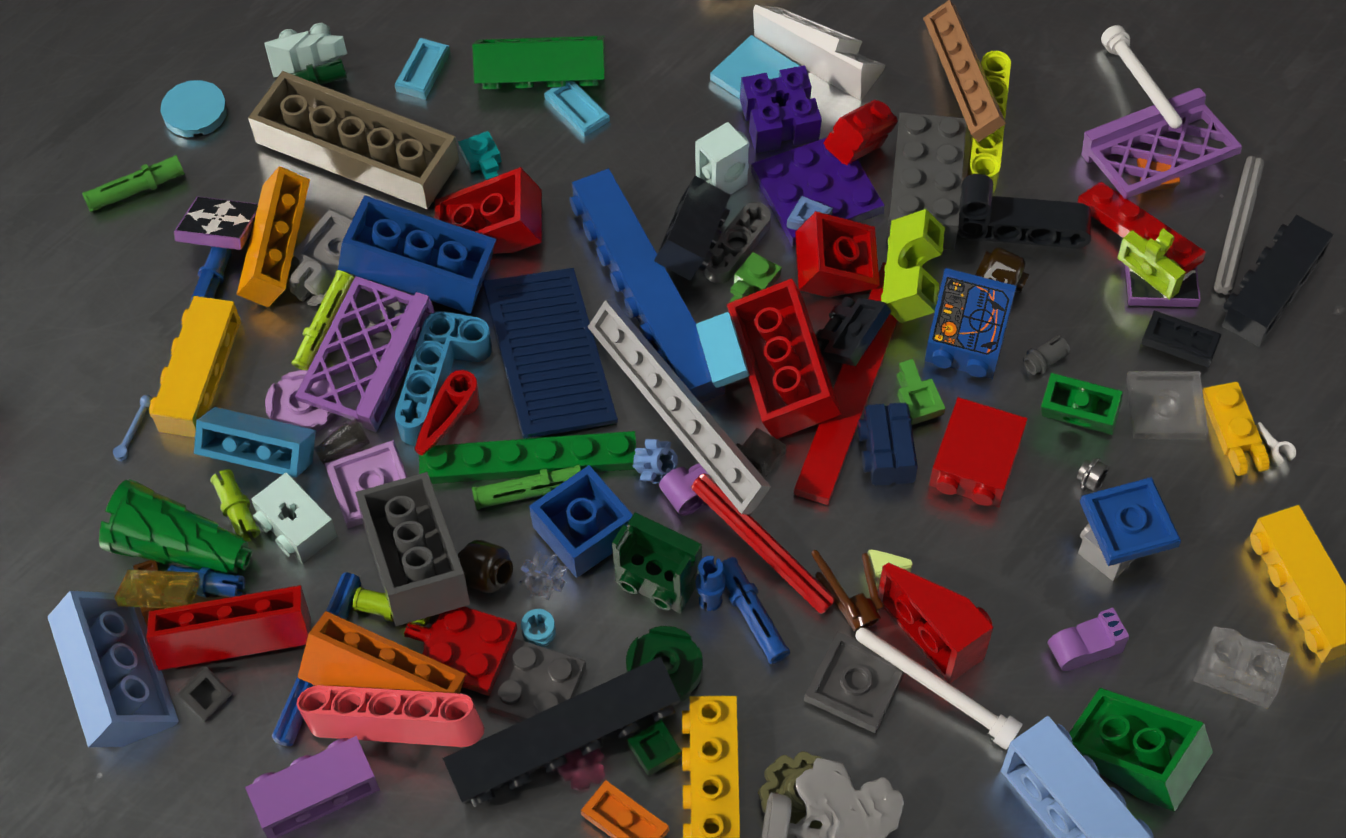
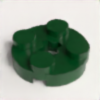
M657 626L649 629V633L639 639L637 637L629 646L626 655V671H631L659 657L661 659L669 657L670 664L675 666L672 669H668L667 672L679 695L680 701L686 700L697 687L702 676L703 657L700 648L691 640V636L686 631L677 627Z

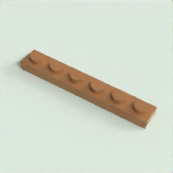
M948 0L923 17L970 134L979 142L988 135L993 134L997 129L1005 125L1006 122L958 10L951 0Z

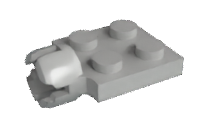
M330 209L296 247L292 257V263L298 267L288 278L290 290L302 302L311 293L314 294L307 302L310 306H317L325 297L334 279L335 272L338 270L342 241L352 222L351 219Z

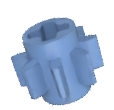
M645 439V447L635 449L633 468L641 474V481H651L652 483L659 484L667 473L677 468L678 455L670 448V441Z

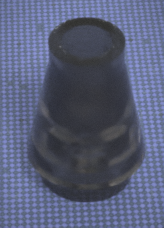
M355 418L349 423L345 420L323 442L314 447V450L325 466L327 462L363 451V447L371 442Z

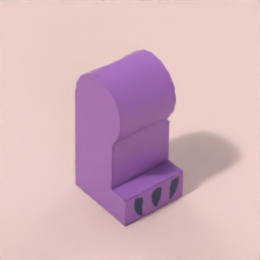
M1112 607L1099 612L1098 617L1078 624L1077 627H1070L1059 631L1047 643L1061 670L1070 671L1123 653L1130 636Z

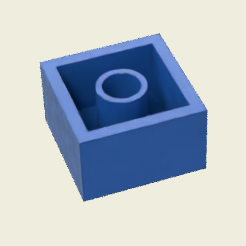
M590 465L529 505L533 528L576 578L613 553V540L623 525L628 527V522L633 516Z

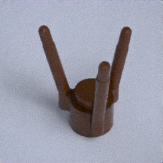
M813 550L811 554L822 573L817 572L815 577L835 597L834 603L845 616L853 632L856 633L859 628H869L879 622L881 617L878 610L884 608V605L878 595L869 555L863 553L862 561L870 598H866L864 593L849 598L826 561H824L817 550Z

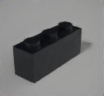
M694 176L681 196L654 261L690 281L698 269L704 271L713 255L708 250L709 248H714L722 233L717 227L721 228L730 213V210L725 208L730 194Z

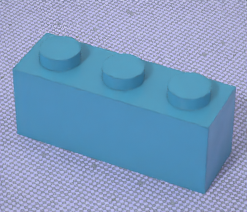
M214 407L196 421L194 454L282 475L287 472L289 476L297 478L313 464L316 430Z

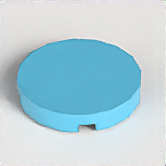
M190 80L176 85L166 93L161 102L160 112L169 130L176 135L187 138L194 137V134L199 133L203 135L209 134L221 126L227 116L225 97L221 89L216 85L203 80Z

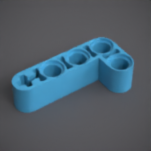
M434 312L425 319L395 410L398 431L404 443L411 446L416 445L429 409L444 381L450 375L454 359L481 362L491 355L492 342L489 326L486 321L478 317L449 312ZM422 391H428L425 394H418Z

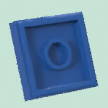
M1152 477L1081 496L1080 504L1108 566L1177 548L1181 543L1178 532Z

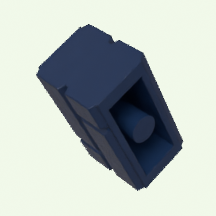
M906 402L890 403L888 406L885 404H875L865 407L864 419L858 420L859 441H866L867 451H862L864 473L870 472L871 482L874 486L891 485L892 483H913L916 480L918 465L909 404Z

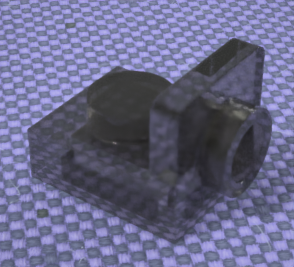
M759 428L753 431L743 445L736 443V446L764 479H766L785 455L787 445Z

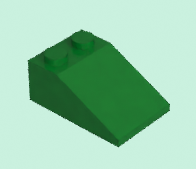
M1099 688L1069 732L1073 741L1072 744L1082 756L1086 755L1093 760L1101 775L1137 798L1173 812L1176 811L1213 753L1203 722L1103 688Z

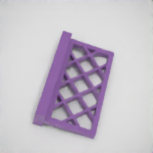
M1198 87L1168 99L1182 118V125L1179 128H1171L1156 106L1152 105L1084 132L1081 156L1088 164L1095 162L1125 199L1158 187L1161 183L1185 176L1240 154L1242 145L1205 105L1206 94ZM1203 119L1209 126L1206 129L1189 124ZM1170 131L1181 133L1179 140L1160 135ZM1185 134L1205 138L1203 145L1184 141ZM1209 139L1224 142L1227 147L1219 149L1209 147L1207 144ZM1142 142L1153 144L1151 151L1132 148V146ZM1158 145L1176 149L1174 156L1155 153ZM1180 151L1200 154L1199 158L1194 160L1178 158ZM1112 154L1124 156L1122 163L1107 160L1105 157ZM1128 157L1148 160L1146 167L1142 168L1126 164ZM1152 161L1171 165V168L1161 172L1151 170L1150 166ZM1124 173L1142 177V179L1137 183L1128 185L1122 178V175Z
M355 276L295 395L296 399L360 422L363 428L377 432L413 358L423 323L431 313L435 312L430 297L418 292L413 296ZM361 289L374 293L377 301L357 308L355 303ZM397 301L407 304L403 314L391 319L388 318L385 306ZM381 309L385 321L366 329L361 316ZM357 318L362 331L343 338L340 332L343 324ZM389 329L392 335L389 343L374 349L370 336ZM366 338L370 351L351 359L346 346ZM342 348L347 361L327 368L325 359L328 353ZM374 359L377 365L374 374L359 380L355 366ZM351 369L355 382L336 389L331 376ZM327 378L332 390L331 392L319 397L308 394L314 383ZM359 389L362 398L356 410L342 406L339 397Z

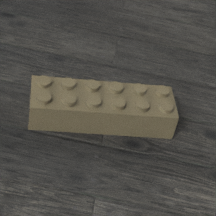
M284 71L280 73L248 117L256 143L425 209L429 208L459 163L456 137L454 135Z

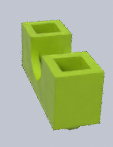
M927 209L891 221L881 302H885L892 311L890 314L900 323L935 313L939 283L922 266L928 260L942 255L945 227Z

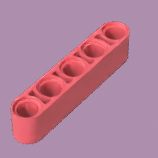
M317 685L304 690L299 695L296 703L310 732L320 738L350 739L357 736L358 740L469 747L482 738L485 729L472 699L468 695L459 693Z

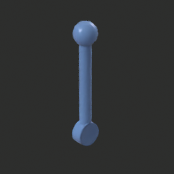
M144 395L140 398L141 406L121 445L113 449V455L116 460L123 461L127 459L129 455L127 448L146 410L150 407V402L153 398L150 395Z

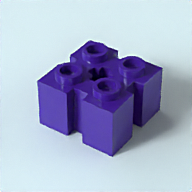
M805 65L782 69L779 71V77L769 79L767 73L741 77L740 103L745 120H750L749 134L755 154L781 149L782 141L792 139L793 146L819 140L822 118L816 99H810L812 86Z

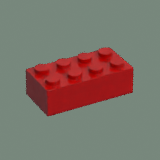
M792 278L727 304L750 374L748 377L762 423L774 440L841 415L804 298Z

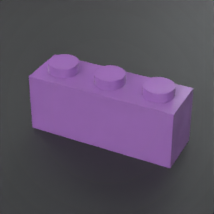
M357 736L350 739L342 738L336 740L326 750L313 756L305 755L299 757L291 763L290 767L277 773L269 772L262 774L254 780L253 784L245 787L267 838H279L380 790Z

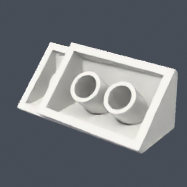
M755 4L753 9L754 36L799 66L805 65L809 73L861 101L884 71L885 64L858 54L862 44L861 40L783 8Z

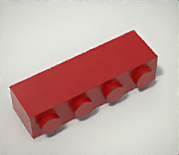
M298 585L149 611L147 641L158 670L306 645L308 634L311 631V616L302 586Z

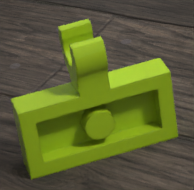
M1163 228L1155 241L1152 238L1147 240L1132 230L1123 237L1117 258L1170 300L1180 291L1186 273L1177 262L1165 256L1175 237Z

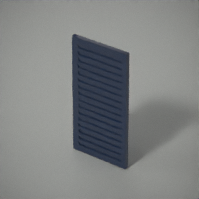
M574 268L483 281L488 307L523 439L617 424L618 418L593 333L588 328L590 322Z

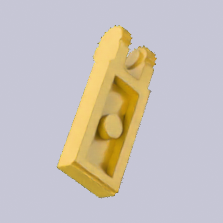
M1238 381L1203 388L1201 393L1202 400L1223 453L1228 456L1237 476L1246 475L1248 471V464L1244 454L1246 451H1249L1258 471L1268 470L1270 462L1266 448L1262 444V439Z

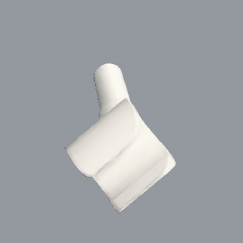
M1261 422L1256 424L1260 436L1271 450L1269 461L1272 465L1281 466L1284 462L1279 452L1283 453L1289 461L1296 456V449L1292 443L1287 441L1278 442Z

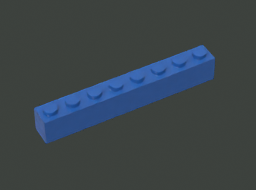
M608 168L572 182L573 196L569 198L571 208L576 216L581 215L583 218L585 234L589 241L595 240L598 246L596 250L599 260L603 266H609L612 272L610 277L613 286L617 292L622 291L626 297L624 299L626 309L631 318L636 317L640 323L639 331L700 403L724 395L725 385L716 388L712 382L696 322L665 267L654 261L657 253L610 169Z

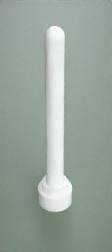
M1114 25L1106 29L1101 37V42L1106 50L1111 54L1120 56L1169 126L1174 129L1179 128L1182 125V118L1131 50L1129 34L1120 25Z
M859 628L856 631L855 637L857 641L990 730L988 734L994 737V743L1005 750L1009 747L1010 742L1014 740L1023 723L1011 715L1007 718L1000 714L998 717L867 628Z

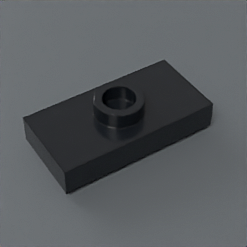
M1154 310L1141 344L1209 368L1222 334Z

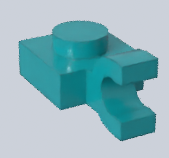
M489 131L458 141L459 151L471 173L481 170L485 180L499 176L497 170H499L497 163L502 162L501 154Z

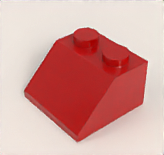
M815 211L795 231L799 291L824 297H834L876 289L880 286L875 226Z

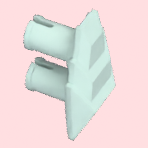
M324 23L314 24L310 29V34L308 31L297 33L292 29L283 30L279 34L278 39L264 42L273 77H278L282 71L294 73L306 69V65L313 64V66H318L346 55L347 50L343 36L331 35L329 26Z

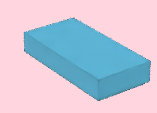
M420 38L395 83L396 92L426 100L450 55L449 45Z
M566 81V86L553 87L544 93L545 99L583 137L588 136L610 122V116L575 81Z
M729 311L696 324L712 382L716 388L750 376Z

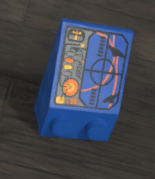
M945 268L927 343L925 361L933 363L940 368H953L967 372L975 377L993 379L1005 338L1016 286Z

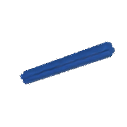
M348 572L341 575L326 609L327 612L345 620L347 619L353 605L355 592L361 586L359 576ZM296 678L272 734L274 742L287 747L294 744L304 720L297 708V699L304 690L315 685Z

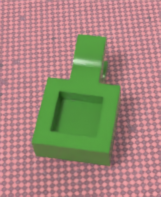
M752 252L734 274L735 284L730 290V293L734 294L730 302L773 286L781 276L782 267Z
M913 359L899 363L901 372H898L896 377L902 388H899L897 396L900 403L906 402L909 404L911 424L914 425L944 415L946 408L932 378L921 381Z

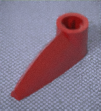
M457 370L446 378L429 409L415 445V451L419 455L427 453L444 438L461 416L470 415L478 409L480 399L477 379L474 374L466 370Z

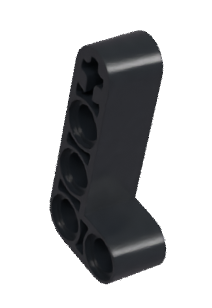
M972 174L965 177L962 181L958 234L965 239L977 241L1082 248L1091 242V209L1085 204L1076 202L993 196V180L983 174Z

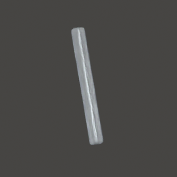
M1249 156L1246 159L1214 284V290L1217 293L1229 295L1234 288L1264 167L1262 158Z

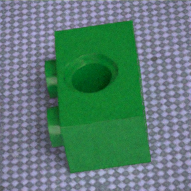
M1051 373L1041 404L1042 416L1113 435L1122 404L1123 391Z

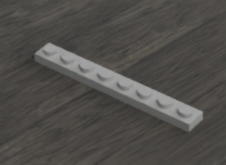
M605 300L589 324V330L741 514L751 515L771 486L616 302Z

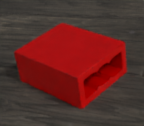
M957 397L932 468L929 486L937 488V490L944 494H957L972 499L979 505H992L999 508L1028 418Z

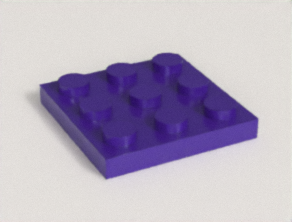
M826 138L751 164V173L792 246L796 245V230L787 228V219L801 196L833 208L832 216L855 222H861L884 214L885 205L858 159L848 165L842 164L825 148L823 143Z

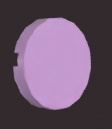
M308 370L293 371L283 375L282 380L276 385L273 383L268 389L265 398L268 418L274 421L314 429L316 432L325 428L334 418L335 414L300 402L295 397ZM323 379L314 383L308 394L319 397L331 392L328 380Z

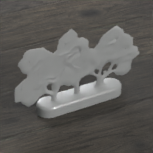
M817 758L814 761L813 768L805 770L802 775L796 778V790L806 805V816L796 824L790 823L791 799L787 795L771 792L767 801L761 838H788V834L795 835L798 838H886L889 833L898 829L904 806V798L899 790L893 789L891 783L884 777L875 781H869L863 784L860 790H855L843 763ZM818 820L823 825L820 829L809 828L811 821Z

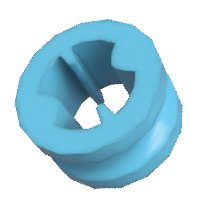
M533 609L523 616L521 630L525 642L544 647L553 641L556 635V627L553 616L548 611ZM539 622H543L546 631L541 634L540 630H538V634H533L531 625L536 623L539 626Z

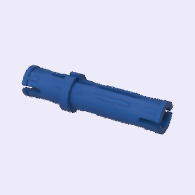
M736 557L722 561V574L725 577L726 587L730 593L729 600L731 604L739 608L751 632L767 656L769 664H776L790 655V649L784 643L772 619L758 598L759 590L756 585L748 581ZM755 616L758 617L769 637L766 636L764 630L762 629L761 625L759 624Z

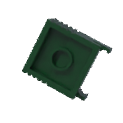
M635 512L628 522V527L623 525L612 542L614 571L616 575L615 582L630 594L639 593L650 598L657 607L667 611L672 609L681 614L696 589L695 580L699 574L698 564L702 559V544Z

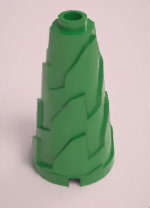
M131 479L124 480L110 498L105 512L111 513L109 523L101 521L99 545L102 550L114 554L140 557L163 564L176 563L196 569L206 567L225 573H237L239 569L245 570L252 557V549L248 548V543L243 540V537L219 527L218 523L187 510L186 505L158 494L145 485Z

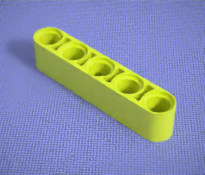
M990 51L983 56L981 66L1005 119L1011 60L1004 52ZM1005 125L979 142L973 136L971 138L967 176L983 174L993 180V193L997 187L1001 167Z

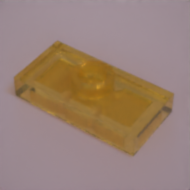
M127 570L114 598L118 606L171 608L192 603L200 586L201 579L198 572Z

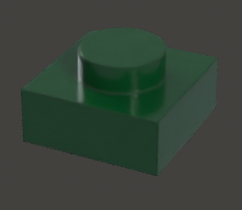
M662 720L628 739V746L648 777L682 757L681 749Z

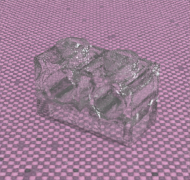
M1213 626L1205 642L1193 681L1268 709L1278 694L1290 653L1279 650L1272 643L1257 642L1243 637L1236 630ZM1216 653L1227 655L1231 661L1221 660ZM1254 667L1263 668L1268 675L1259 674Z

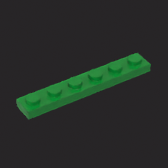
M635 431L435 445L424 455H419V474L428 472L432 484L522 478L540 474V470L543 469L551 472L580 465L581 470L590 465L595 472L636 470L633 468V459L636 453Z

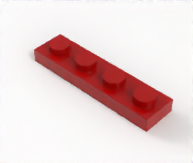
M1099 182L1078 196L1077 203L1089 206L1091 216L1122 238L1133 230L1142 238L1147 240L1152 238L1155 241L1163 228L1175 238L1170 248L1166 251L1165 256L1177 262L1181 269L1186 272L1185 274L1204 262L1205 250L1130 200L1125 199L1121 194L1103 182Z

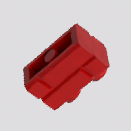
M874 99L840 117L834 125L833 131L829 133L823 144L842 164L848 165L881 147L888 138V133L892 132L898 123L897 116L891 112L888 105Z

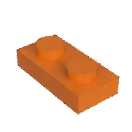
M607 780L603 782L581 809V815L611 838H664L669 832V826Z

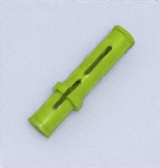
M336 270L334 279L310 327H305L302 333L304 339L291 362L293 366L300 370L309 369L355 277L344 271Z

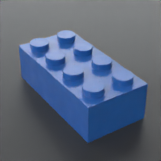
M364 195L342 241L338 270L412 295L418 292L429 296L433 302L471 314L490 267L496 239Z

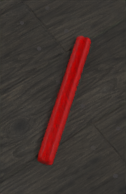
M703 473L696 478L691 486L692 490L816 611L823 614L834 604L835 597L753 517L741 514L708 474Z

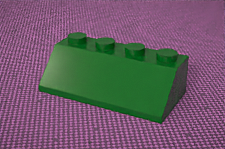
M605 36L480 39L472 44L474 84L482 83L483 89L502 88V83L515 82V88L534 87V82L547 81V87L566 86V81L579 80V86L599 85L598 80L605 79Z

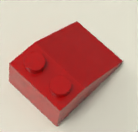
M522 167L436 199L434 218L495 238L493 254L514 253L542 242V189Z
M889 562L882 566L878 595L884 605V609L949 684L985 659L994 627L990 616L983 608L976 607L965 596Z

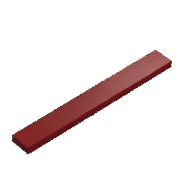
M885 262L882 263L879 270L880 286L872 289L869 296L870 300L881 302L885 278ZM892 314L888 316L857 365H842L833 388L841 415L819 424L794 487V495L829 505L858 429V420L863 416L898 324V320Z

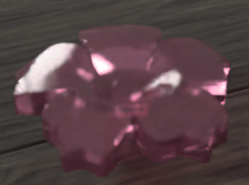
M600 749L586 756H583L581 751L575 752L566 757L568 764L559 768L558 774L563 776L565 781L571 780V789L577 791L589 788L590 781L600 784L602 779L605 778L604 766L600 764L604 755L600 752Z

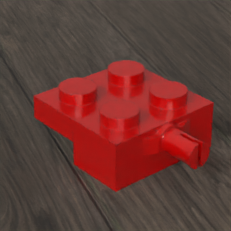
M464 606L440 613L437 621L430 628L409 622L407 624L408 628L406 627L404 637L423 642V655L465 673L463 688L490 696L518 628L516 622Z

